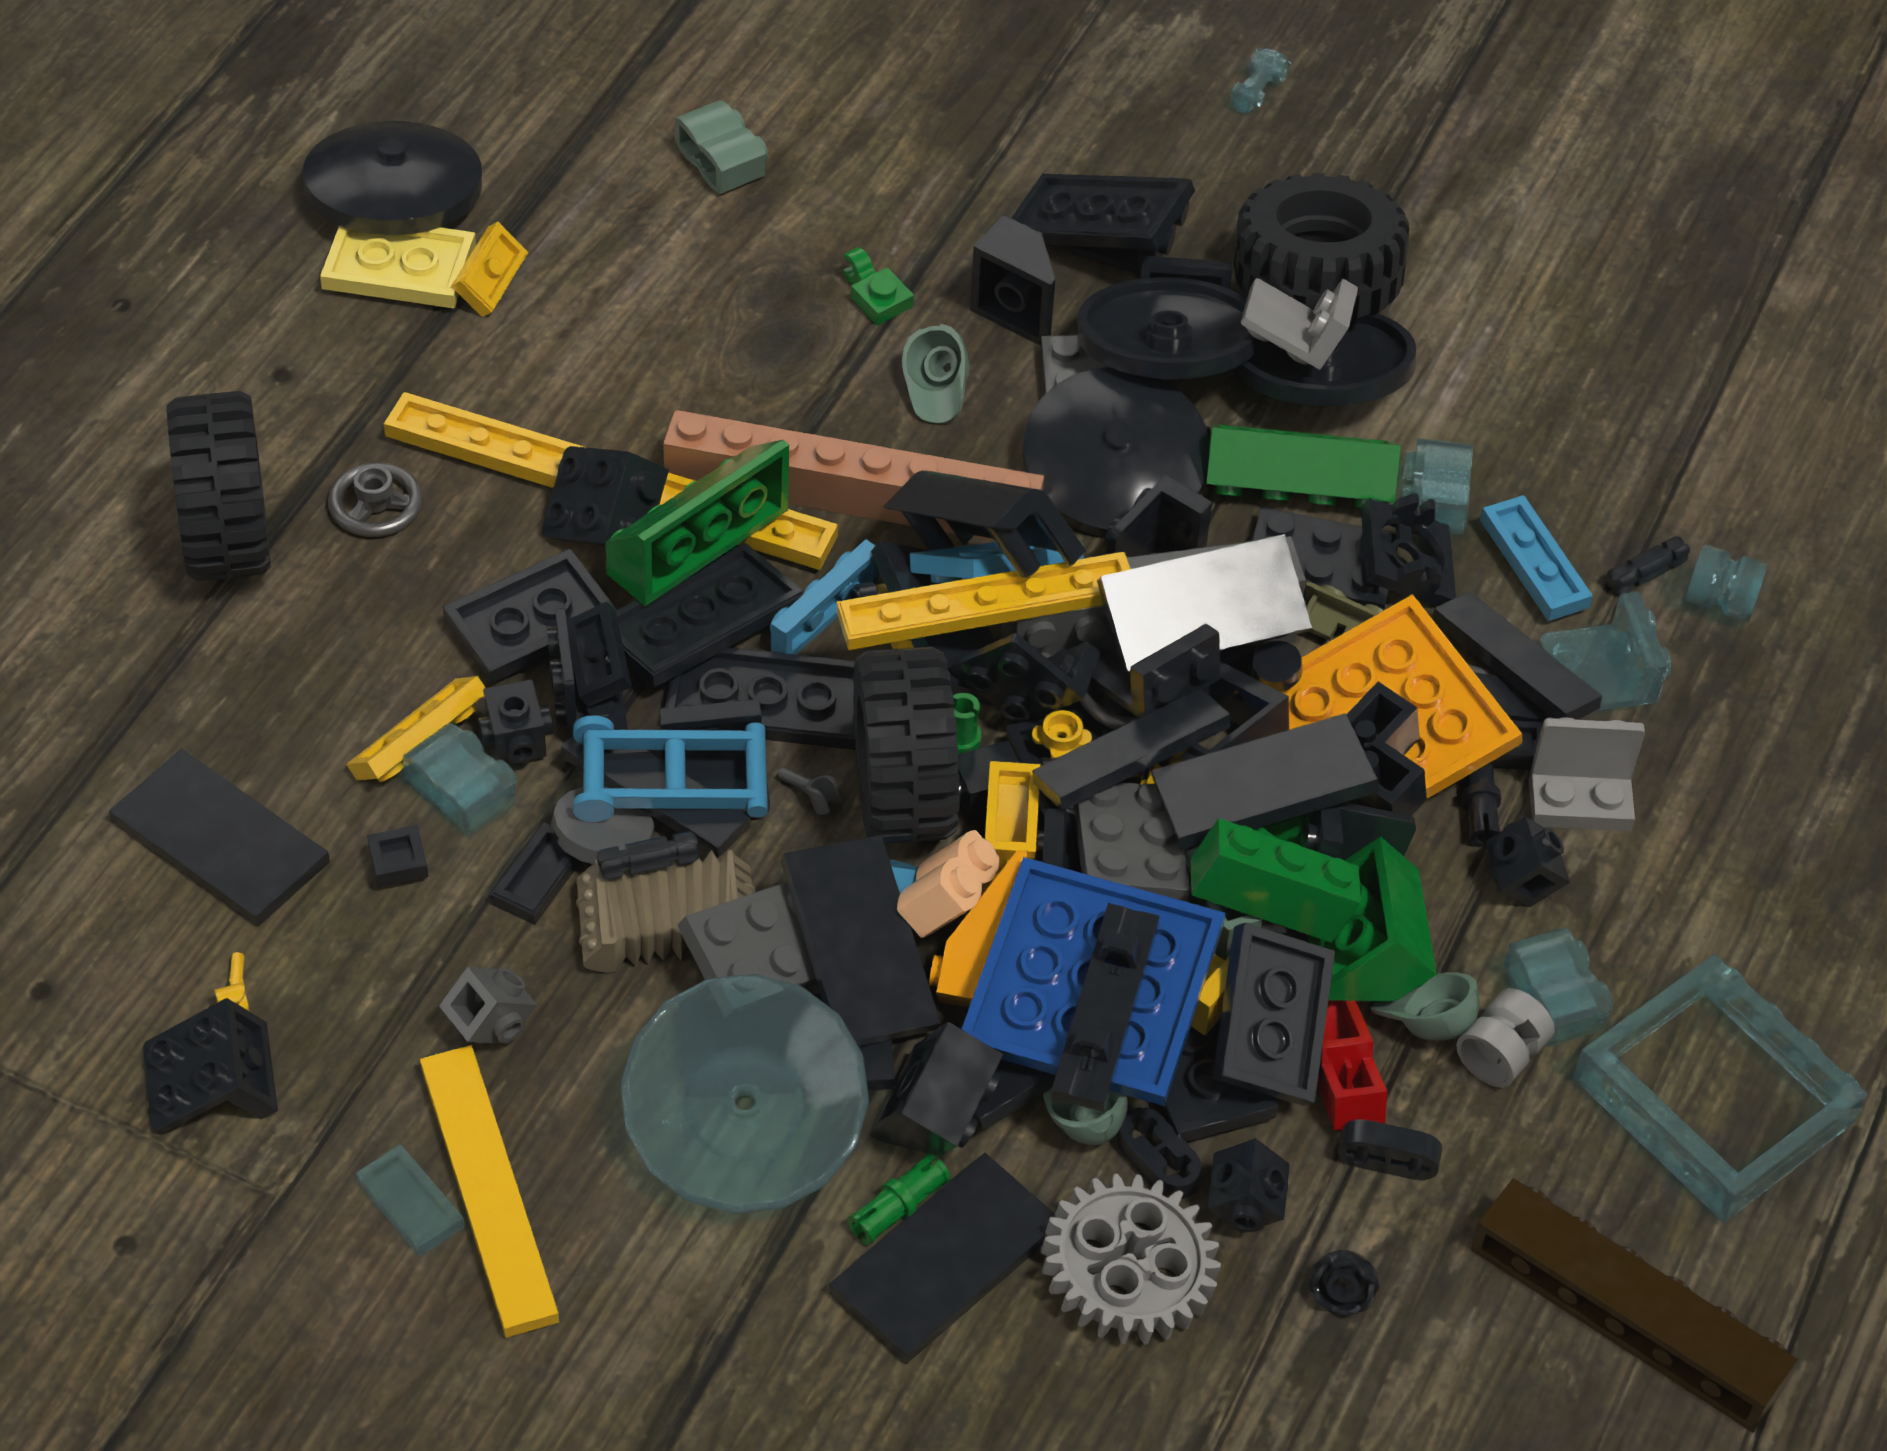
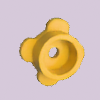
M1059 710L1047 715L1043 721V726L1039 725L1033 729L1032 740L1036 744H1041L1051 752L1050 757L1053 758L1061 757L1091 742L1092 735L1090 731L1083 729L1082 721L1076 714L1070 711Z

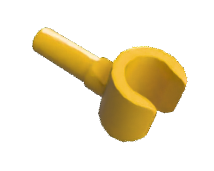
M236 952L231 955L230 985L214 989L217 1003L228 998L249 1011L243 980L244 954Z

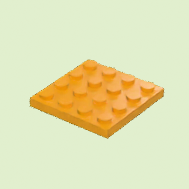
M1413 594L1301 657L1303 665L1301 679L1292 688L1280 691L1289 696V730L1341 714H1347L1378 681L1416 706L1418 709L1420 739L1404 756L1425 769L1427 799L1522 744V733Z

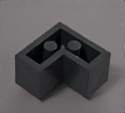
M1378 681L1347 713V716L1377 777L1379 792L1347 802L1412 816L1427 800L1425 769L1404 756L1420 739L1418 709Z

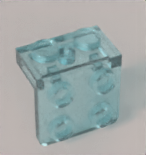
M1639 591L1620 594L1611 625L1549 632L1543 634L1539 642L1541 648L1602 695L1600 709L1598 710L1657 703L1665 676H1669L1671 672L1669 652L1666 647L1660 646L1656 635L1654 614L1651 610H1646Z

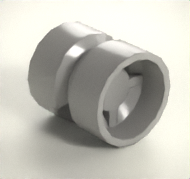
M1508 988L1502 990L1485 1008L1482 1017L1477 1018L1459 1037L1456 1043L1457 1053L1466 1068L1479 1080L1494 1087L1504 1088L1509 1086L1526 1068L1530 1058L1535 1057L1549 1042L1555 1033L1554 1022L1545 1007L1530 994L1519 989Z

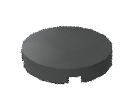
M584 787L571 790L557 801L553 812L551 829L552 833L559 837L558 844L560 847L578 860L590 864L595 863L594 859H597V852L599 850L615 846L619 847V851L625 850V844L651 839L654 829L652 816L641 808H614L613 816L601 822H586L578 819L573 813V801L577 795L583 793Z

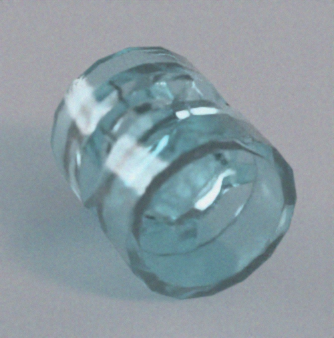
M1704 543L1684 602L1709 610L1717 604L1722 607L1723 614L1749 622L1769 564L1746 556H1742L1735 561L1732 560L1730 551Z

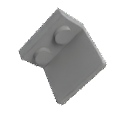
M1256 278L1248 294L1241 324L1256 339L1265 342L1270 341L1286 350L1288 355L1298 363L1310 364L1320 370L1349 328L1358 287L1342 278L1334 292L1328 289L1325 290L1314 310Z
M1545 719L1528 778L1532 821L1542 827L1632 831L1635 813L1631 779L1645 736L1644 724L1621 720Z

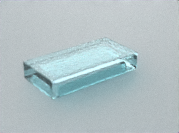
M401 1144L356 1172L357 1183L419 1257L465 1227L464 1217Z

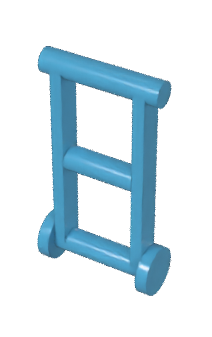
M595 715L582 717L574 723V739L579 744L584 745L583 793L577 795L573 801V813L580 820L586 822L605 821L613 816L614 808L747 809L748 815L756 818L763 817L768 813L765 726L761 723H750L745 727V731L614 730L612 721ZM604 749L665 750V789L604 788ZM685 750H746L747 789H686Z

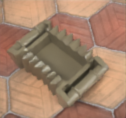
M711 850L703 862L697 859L693 862L678 864L677 860L671 861L672 866L635 874H630L629 870L623 871L624 876L603 879L599 872L597 859H594L595 863L577 878L578 899L576 905L579 908L581 929L579 943L582 946L583 965L589 970L613 973L617 971L625 957L636 967L640 954L649 964L655 951L664 962L671 949L682 960L688 946L677 924L687 915L755 893V887L752 885L750 865L734 855L733 850H727L719 863Z

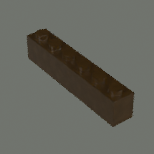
M1513 1178L1478 1222L1471 1251L1754 1433L1787 1386L1798 1359L1789 1354L1778 1341L1756 1333L1739 1322L1737 1317L1729 1310L1714 1306L1692 1292L1682 1280L1665 1275L1646 1263L1633 1249L1620 1246L1599 1233L1586 1219L1573 1216L1558 1207L1542 1191L1533 1187H1527Z

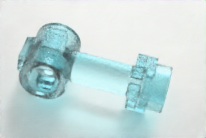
M1258 47L1253 53L1249 64V71L1253 72L1252 76L1247 78L1243 84L1236 82L1232 88L1231 104L1241 113H1250L1255 106L1260 107L1265 100V93L1262 92V89L1268 81L1282 83L1288 74L1291 60L1280 52L1267 47L1265 49Z

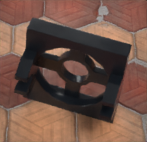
M1417 493L1398 498L1392 505L1369 498L1360 507L1366 582L1406 596L1413 594L1416 599L1436 606L1456 598L1450 528L1448 524L1435 520V500L1430 498L1418 506L1419 494ZM1385 526L1395 528L1396 540L1392 543L1381 540V531ZM1412 534L1427 540L1433 550V557L1421 553L1419 548L1412 542ZM1396 547L1406 550L1414 561L1407 564L1403 563L1396 554Z

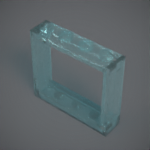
M1715 954L1581 1050L1573 1075V1079L1723 1223L1856 1123L1868 1095L1852 1075L1842 1071L1822 1053L1820 1047L1813 1039L1799 1032L1783 1017V1014L1776 1005L1763 999L1745 982L1743 976L1736 969L1728 967ZM1703 995L1708 997L1826 1106L1739 1173L1618 1059L1619 1056Z

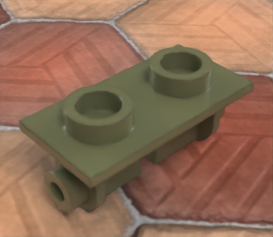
M1309 581L1306 583L1305 606L1312 626L1308 631L1326 640H1331L1338 627L1345 629L1344 634L1384 611L1372 604L1363 606L1347 599L1340 590L1333 586L1322 585L1320 587Z

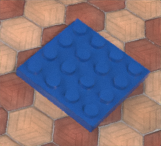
M1023 857L962 1030L1002 1053L1001 1060L1056 1075L1108 903L1135 911L1160 915L1159 928L1110 1091L1165 1106L1224 926L1225 912ZM1105 959V963L1130 969L1129 964Z

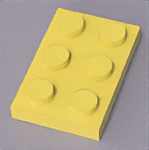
M339 226L320 275L321 287L325 290L454 309L459 294L451 285L476 247L475 232L439 227L414 234L378 235L358 232Z

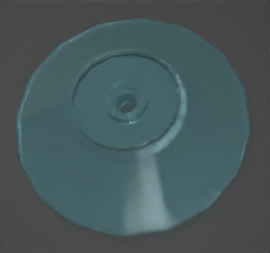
M758 974L706 979L665 1001L634 1038L620 1083L625 1131L649 1173L687 1202L731 1214L784 1209L827 1185L856 1149L869 1105L864 1057L840 1015L802 986ZM741 1096H750L755 1101V1105L749 1110H741L735 1105V1101Z

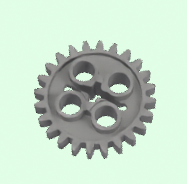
M1114 1174L1109 1188L1106 1189L1098 1178H1093L1088 1193L1079 1187L1074 1188L1070 1203L1061 1200L1055 1214L1056 1217H1050L1045 1232L1048 1236L1045 1237L1041 1248V1253L1048 1256L1045 1259L1042 1273L1054 1276L1049 1292L1050 1294L1066 1293L1061 1307L1063 1312L1071 1311L1077 1307L1082 1311L1078 1326L1083 1327L1092 1319L1099 1322L1098 1337L1103 1338L1112 1327L1118 1329V1337L1120 1343L1123 1344L1126 1343L1131 1331H1137L1143 1344H1148L1153 1329H1156L1165 1340H1168L1175 1327L1174 1323L1183 1330H1187L1192 1321L1193 1314L1201 1317L1208 1303L1207 1299L1212 1298L1217 1286L1214 1280L1221 1268V1263L1213 1259L1219 1249V1242L1206 1240L1212 1228L1211 1223L1195 1224L1194 1221L1200 1207L1194 1205L1182 1209L1179 1204L1183 1192L1179 1190L1167 1198L1162 1195L1163 1181L1158 1180L1152 1189L1148 1190L1144 1189L1143 1180L1139 1174H1136L1131 1186H1124L1119 1174ZM1134 1223L1146 1224L1152 1230H1141ZM1085 1240H1096L1104 1247H1092ZM1158 1268L1169 1269L1177 1277L1165 1276ZM1109 1286H1120L1128 1294H1118L1112 1291Z

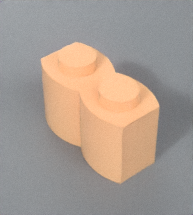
M972 830L920 864L916 873V881L907 886L899 896L897 911L921 938L931 935L976 906L977 901L981 897L982 886L992 880L998 871L999 856L996 854L994 847L986 839H983L976 830Z

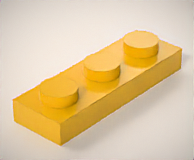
M478 676L454 679L346 764L357 781L377 779L379 782H383L393 777L403 769L404 764L402 760L413 751L419 753L434 745L441 738L438 731L448 723L456 724L472 715L477 710L474 703L483 697L485 686Z

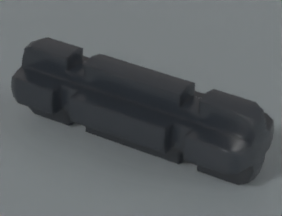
M1674 536L1662 542V547L1656 545L1627 560V564L1621 563L1609 569L1607 572L1608 577L1605 579L1606 584L1612 589L1614 594L1622 595L1635 588L1633 583L1636 586L1642 585L1669 571V567L1675 568L1687 562L1688 554L1690 553L1689 545L1685 544L1681 537Z
M691 831L673 834V840L667 841L666 836L625 844V850L619 851V847L615 846L601 849L597 852L598 868L603 879L624 876L623 871L629 870L630 874L672 866L671 861L677 860L678 864H683L699 859L698 841L694 832Z

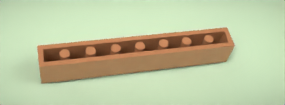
M679 410L674 411L663 443L664 468L669 469L668 473L698 481L717 469L726 459L735 457L751 446L784 440L789 444L788 504L908 526L911 525L901 511L885 509L883 506L915 473L922 470L1034 488L1042 491L1044 486L1043 475ZM936 518L945 532L955 534L946 520ZM975 535L973 536L974 538H980V539H986V540L995 541L994 539H991V538H985V537H980V536H975Z

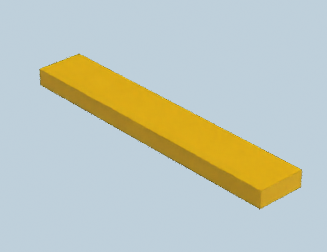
M1119 552L1078 559L1071 566L1067 565L1066 562L1040 566L1033 575L1026 578H1021L1015 570L837 601V616L848 650L1102 606L1103 601L1097 579L1104 575L1130 570L1131 568L1125 553Z
M472 1045L421 1058V1070L505 1338L559 1323V1313Z

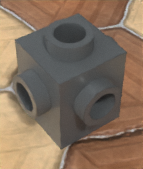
M467 967L439 1007L467 1042L509 1044L511 1040L515 1039L523 1031L525 1021L537 1007V1004L524 989L525 983L523 979L512 970L507 968Z

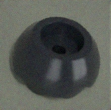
M1336 1250L1324 1255L1316 1262L1310 1274L1309 1288L1314 1293L1316 1301L1321 1307L1332 1313L1350 1316L1369 1308L1379 1290V1279L1374 1266L1363 1255L1351 1250ZM1340 1279H1348L1350 1282L1343 1283L1340 1281Z

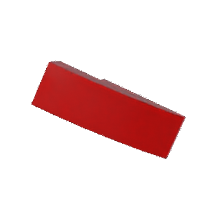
M1328 1001L1317 1085L1334 1131L1342 1130L1345 1123L1357 1119L1386 1124L1387 1089L1373 1060L1374 1041L1356 1001Z

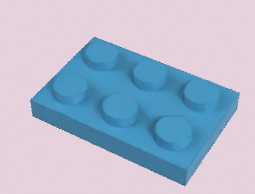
M995 541L910 553L911 573L929 574L933 583L958 581L960 578L964 580L1015 571ZM1029 546L1040 561L1041 566L1065 562L1058 551Z

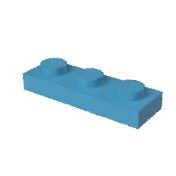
M1524 495L1482 508L1481 523L1547 621L1590 608L1593 598L1592 593Z
M865 539L852 552H845L831 571L822 579L812 581L805 589L803 595L789 608H782L775 615L770 625L771 652L798 654L838 618L837 601L852 599L851 591L855 584L873 581L875 584L879 581L880 571L871 553V550L875 547L874 544Z

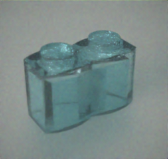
M1417 438L1415 452L1406 451L1403 479H1410L1411 485L1403 484L1401 497L1412 493L1419 494L1418 506L1430 498L1434 499L1435 520L1448 524L1450 533L1464 534L1469 505L1473 444Z
M449 722L403 755L405 777L425 799L438 806L446 818L468 836L475 834L517 803V779L513 770L503 760L495 761L492 757L485 754L480 740L470 730L463 731Z
M1564 927L1509 944L1504 967L1513 988L1526 992L1538 1000L1549 1012L1554 1022L1555 1033L1546 1044L1547 1047L1604 1030L1613 1007L1612 996L1607 985L1602 981L1599 982L1589 970V954L1581 940H1576L1572 933Z

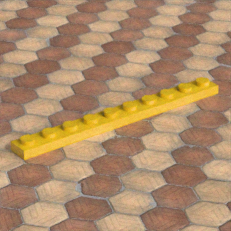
M406 392L402 394L384 422L386 437L551 488L554 487L558 466L565 449L569 446L583 447ZM668 473L659 505L664 504L682 492L688 484L695 480ZM788 509L787 512L738 545L746 543L756 551L821 570L838 537V524Z

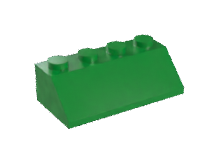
M1210 424V447L1206 484L1215 485L1214 493L1242 496L1243 488L1262 489L1261 498L1289 500L1290 492L1309 494L1308 502L1336 505L1337 497L1355 498V507H1361L1369 498L1380 502H1395L1401 445L1394 441Z
M778 440L747 448L735 457L723 461L717 469L702 479L688 484L682 492L664 504L653 507L647 515L626 529L623 528L615 532L606 541L607 575L646 607L787 512L789 444L784 440Z

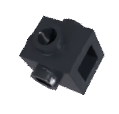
M527 680L484 688L483 696L486 717L478 718L483 747L493 746L497 766L513 762L523 763L534 758L547 756L545 736L553 735L552 719L548 705L539 707L533 681Z
M1525 816L1519 821L1508 824L1503 831L1485 842L1491 859L1489 871L1495 882L1499 885L1500 890L1528 907L1535 905L1570 883L1561 855L1564 853L1563 843L1557 833L1550 827L1544 828Z
M1256 1138L1215 1152L1207 1209L1241 1233L1253 1232L1260 1229V1227L1284 1220L1290 1163Z

